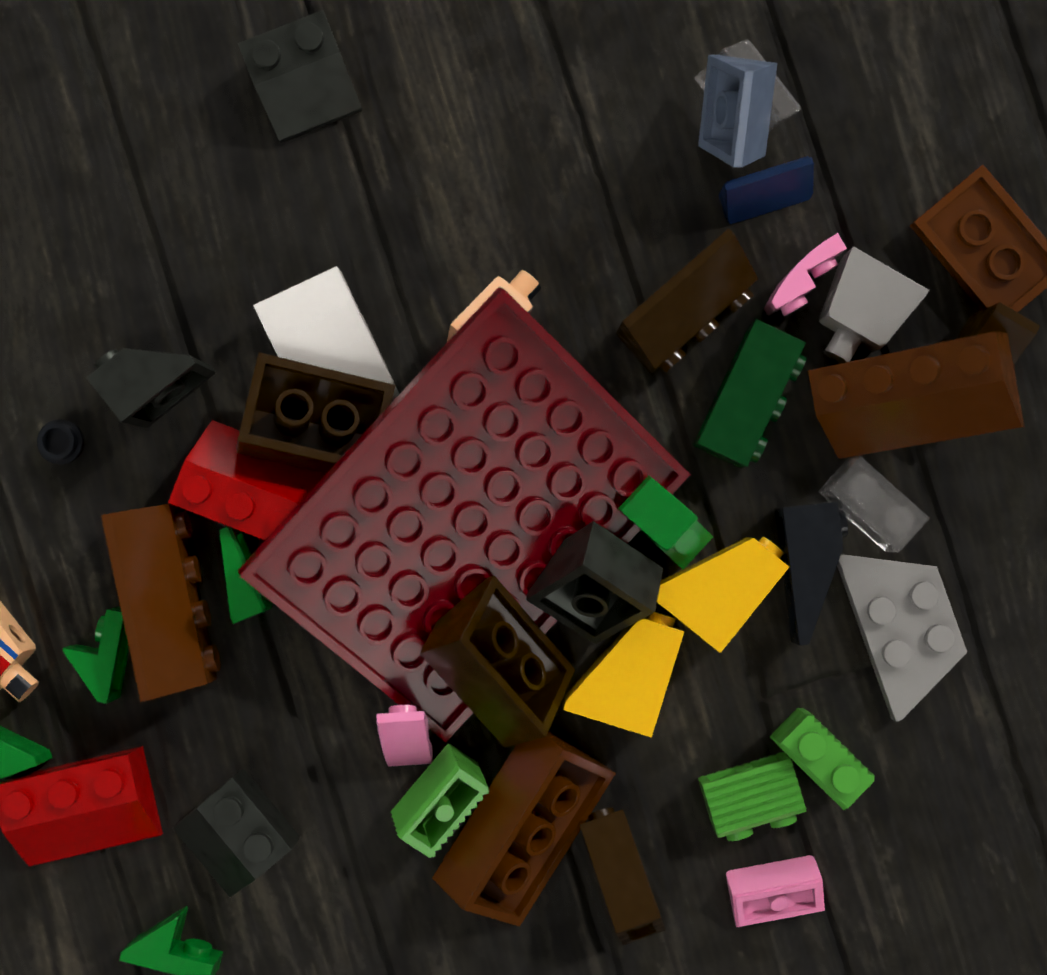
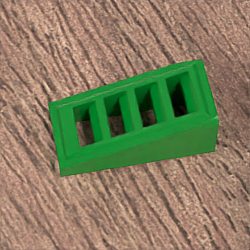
M227 526L219 531L230 619L232 624H236L272 609L273 603L239 576V568L252 554L243 532Z

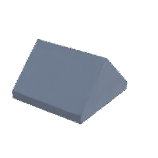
M708 55L699 147L732 167H744L766 156L777 63L722 55Z

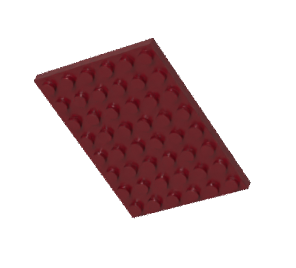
M498 287L239 568L238 573L241 578L397 704L414 705L417 707V711H424L428 718V729L444 742H447L473 712L419 654L436 622L487 577L495 575L543 633L546 634L558 620L526 601V596L564 539L594 521L628 544L640 530L618 510L625 500L648 475L673 495L691 474L504 288Z

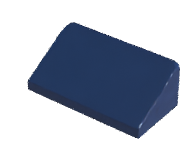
M806 156L725 182L718 196L727 222L735 224L811 199L814 179L813 159Z

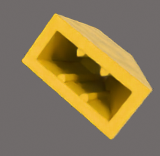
M762 536L757 541L754 538L746 537L661 580L657 603L712 648L721 653L788 570L789 566L780 559L784 552L769 539Z
M654 612L648 618H643L625 628L567 692L562 703L563 710L652 738L684 635L683 630L674 627L676 618Z

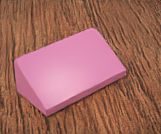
M811 855L726 872L736 927L825 911L823 879L816 860Z

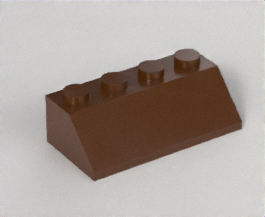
M994 331L808 370L816 417L838 459L1024 427L1008 333Z
M164 504L101 515L140 702L192 689L217 680L216 671H220L221 661L216 645H210L206 627L211 626V614L207 601L200 600L197 582H201L202 572L197 556H191L187 538L192 537V525L188 513L181 511V508L178 506Z
M548 731L544 738L515 745L502 768L493 778L489 787V794L483 796V801H480L477 808L469 816L466 825L444 856L432 879L463 910L520 927L581 830L580 824L586 822L588 815L591 814L616 773Z

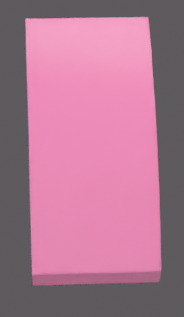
M838 233L808 253L782 279L764 307L768 316L778 310H781L783 315L786 316L808 303L805 295L816 287L808 273L811 272L815 279L839 265L835 258L847 249Z
M396 705L389 707V713L377 714L380 743L388 767L431 764L433 762V746L429 739L428 718L424 711H417V707L414 705Z

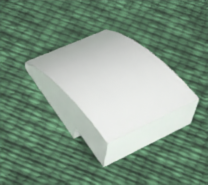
M337 266L253 305L278 357L394 384L365 319L360 313L345 278ZM396 386L394 390L393 399L397 398L399 395Z

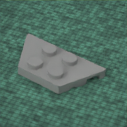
M841 554L837 567L890 717L896 722L903 720L967 653L937 566Z

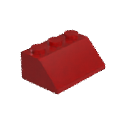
M212 420L184 460L168 503L266 540L326 473L238 454L237 440L240 430Z
M143 746L13 776L0 782L1 831L28 867L163 834Z

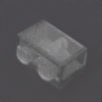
M861 456L848 458L818 491L829 502H838L839 510H844L846 517L885 552L899 553L929 520V517Z

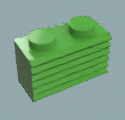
M797 708L770 736L843 810L849 808L874 782V774L861 764V761L854 757V754L848 751V748L842 745L841 741L836 739L819 720L814 718L813 714L804 708Z
M448 743L391 810V817L394 819V826L398 832L396 835L427 857H436L435 851L442 850L441 844L448 843L447 837L453 836V830L459 829V823L465 822V816L471 815V809L477 808V802L483 801L484 794H489L488 785L478 762Z
M784 752L698 778L713 830L718 838L726 836L727 841H738L753 835L752 828L770 823L771 828L791 825L797 821V814L807 812L791 758Z

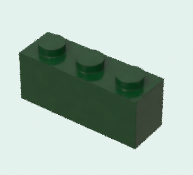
M755 319L746 330L692 446L740 469L748 467L750 461L757 463L768 442V439L762 436L769 420L773 422L778 420L786 405L787 398L782 396V392L788 380L795 382L804 367L807 357L800 354L806 342Z

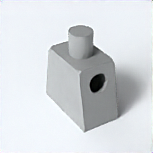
M852 247L842 256L819 317V322L835 332L824 353L839 363H846L851 361L859 346L872 353L881 349L925 298L929 289L856 247Z

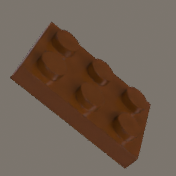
M983 164L909 225L981 311L1000 302L1018 313L1047 288L1046 237Z

